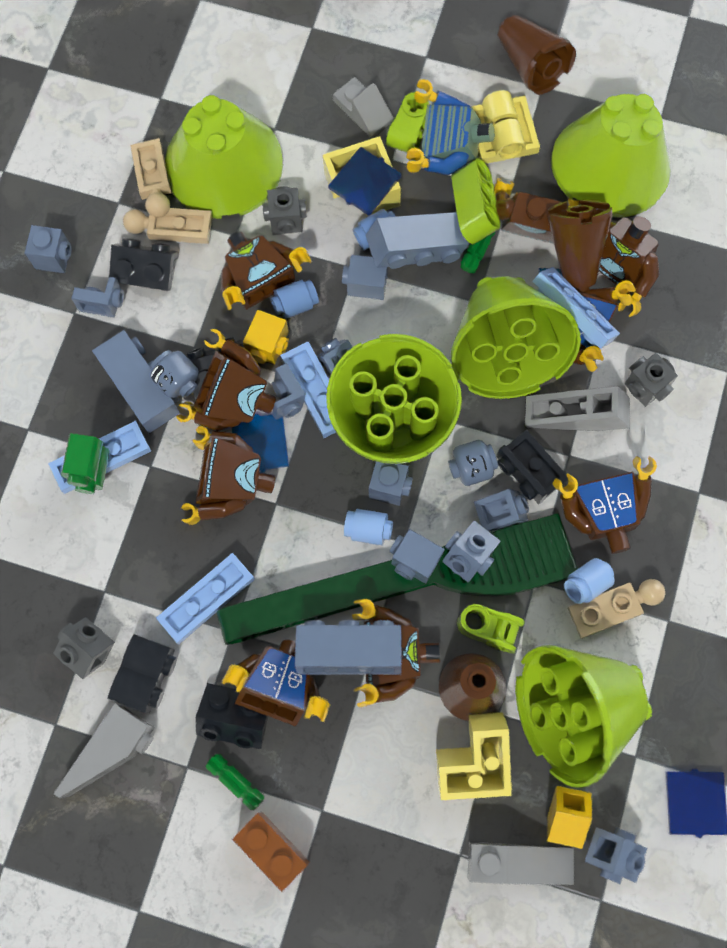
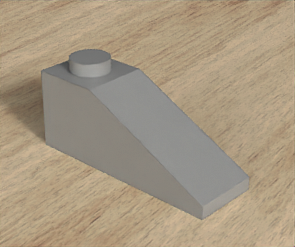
M619 386L526 396L525 426L527 428L583 431L629 429L630 397Z
M114 703L54 792V795L58 798L70 797L133 759L138 752L143 754L153 740V736L150 734L155 727L122 705Z
M468 842V879L470 882L574 885V848Z

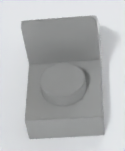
M354 77L333 94V101L371 139L388 127L394 120L374 83L366 88Z

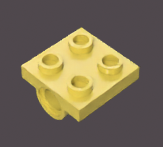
M501 90L487 95L483 99L482 104L471 106L481 120V124L492 123L495 130V137L492 142L479 143L478 157L485 164L539 153L540 145L525 96L512 98L510 92Z

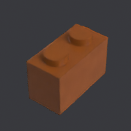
M258 812L232 839L281 892L310 863L263 812Z

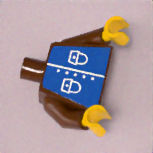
M626 280L618 283L616 288H593L579 293L610 323L618 307V304H616L617 300L619 299L625 306L631 305L633 298L630 294L626 293L635 292L636 289L632 282ZM579 328L581 336L580 349L573 363L585 364L590 372H594L597 369L594 359L603 361L604 357L600 348L590 344L584 338L583 331Z
M649 455L648 465L645 468H640L641 459L638 456L635 457L632 463L633 467L638 471L636 476L634 472H628L578 485L576 478L567 473L568 484L565 487H562V482L559 479H554L553 486L562 493L560 500L566 520L579 532L587 534L590 540L607 537L612 554L631 549L626 532L635 530L640 525L641 520L645 518L651 497L652 477L650 475L656 471V461Z
M289 639L281 642L279 650L268 646L265 647L261 655L252 654L239 664L231 665L221 682L224 685L226 682H229L237 687L236 691L239 695L235 704L295 727L302 717L305 708V718L309 719L311 715H316L321 719V722H324L330 706L326 699L320 697L315 678L312 675H297L295 668L296 642Z

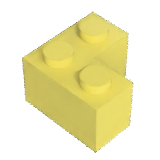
M380 136L322 155L324 174L334 199L362 190L371 214L382 208L389 210L400 206L401 187Z
M503 712L469 715L470 747L436 749L437 779L441 800L512 796L509 728Z

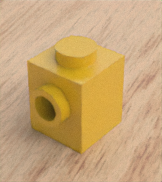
M257 310L243 341L244 348L251 353L256 362L264 364L267 361L275 364L278 356L286 352L289 343L287 338L289 333L287 320Z
M556 786L548 812L547 842L582 849L592 821L591 793Z

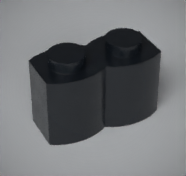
M133 634L107 699L144 713H150L152 708L157 709L164 695V689H161L162 681L165 675L171 676L177 662V657L173 656L175 649Z

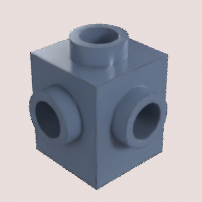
M473 521L463 534L456 531L445 545L450 551L442 562L451 568L454 573L469 582L476 572L483 576L494 562L490 555L501 541L476 521Z
M596 827L585 862L601 868L600 876L621 884L622 878L637 883L639 874L645 866V855L648 848L635 843L636 835L619 828H615L614 833Z

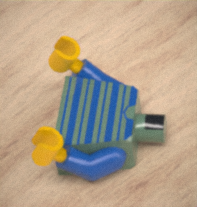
M422 79L418 81L417 87L425 90L427 93L422 94L415 91L414 98L416 102L421 104L430 100L432 105H427L422 151L418 148L408 150L406 158L416 160V162L408 161L407 169L411 173H416L423 167L428 172L450 175L466 165V163L477 159L479 143L492 142L494 140V126L492 123L481 124V120L470 105L439 90L436 93L433 92L430 81Z

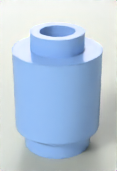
M356 509V511L348 510L344 524V536L351 537L352 541L382 546L385 539H391L393 521L388 520V513Z
M593 558L568 576L567 581L564 583L566 594L577 604L589 603L613 586V569L607 562Z

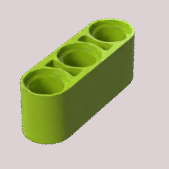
M477 158L452 174L459 228L464 238L470 244H475L500 229L492 176L487 165L480 158Z

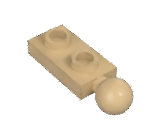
M160 139L132 144L130 147L140 196L142 200L146 199L145 206L150 215L163 217L170 209L169 199L165 195L171 193Z
M170 208L163 217H154L152 215L148 217L142 211L133 209L126 212L123 217V225L128 232L139 234L147 229V236L151 240L209 244L212 224L211 211Z
M648 579L640 584L638 591H634L629 582L600 594L589 603L574 604L567 609L580 639L644 614L640 604L658 605L665 597V588L660 581Z

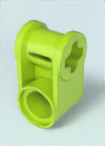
M415 92L409 93L403 99L386 138V146L405 153L411 148H419L424 133L427 105H429L428 101L423 104L416 102L414 98Z
M473 604L466 607L460 613L457 619V626L461 634L466 637L486 643L492 648L514 654L516 651L514 643L519 627L524 626L525 621L509 613ZM475 613L479 615L482 621L480 629L474 630L467 626L465 621L467 614Z

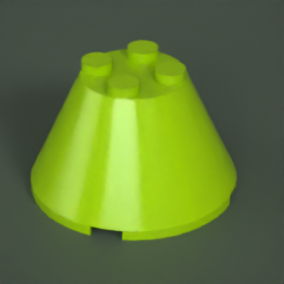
M633 94L610 96L604 103L572 122L560 133L552 150L551 166L557 184L571 200L575 198L578 201L597 200L610 204V208L612 207V217L637 215L647 211L656 204L667 189L671 170L662 117L659 110L654 106V100L651 96L647 94H639L638 96Z
M214 95L206 96L189 110L173 136L165 155V164L172 193L188 209L211 211L212 218L222 219V216L238 213L242 216L254 211L263 202L268 200L267 190L277 188L283 171L282 151L273 131L260 119L230 101L219 99Z
M509 276L486 277L478 282L477 289L471 295L451 349L452 369L457 380L467 385L470 392L479 396L508 399L529 395L541 390L540 385L554 376L558 380L571 367L580 349V331L574 317L568 310L526 284L523 278Z
M403 334L379 335L377 339L363 344L360 342L342 356L333 369L326 395L328 415L340 439L357 454L376 462L401 464L419 460L438 449L448 439L456 426L462 400L460 383H458L451 363L444 354L422 339Z
M553 645L534 648L521 661L525 665L522 675L516 677L515 688L518 714L526 738L537 757L543 755L551 765L552 769L549 772L559 781L573 787H586L594 784L605 775L644 721L652 716V708L648 703L646 690L642 683L643 674L636 665L629 666L619 660Z

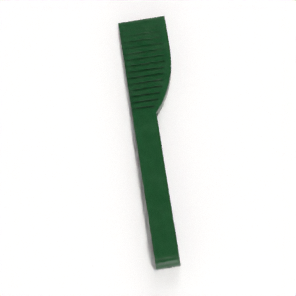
M559 513L490 532L501 541L490 555L494 562L483 576L476 572L469 582L454 573L451 568L442 562L450 551L444 545L442 546L445 549L443 555L426 584L415 577L412 580L402 577L395 572L396 566L392 565V560L228 606L218 610L216 614L224 644L231 645L301 625L306 621L318 620L361 607L360 604L353 603L355 600L368 599L375 603L432 585L447 591L472 596L513 595L566 580L578 568Z

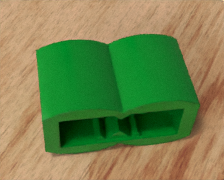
M70 433L61 475L67 478L68 484L75 486V491L95 494V490L103 489L110 450L104 447L103 442L94 436Z

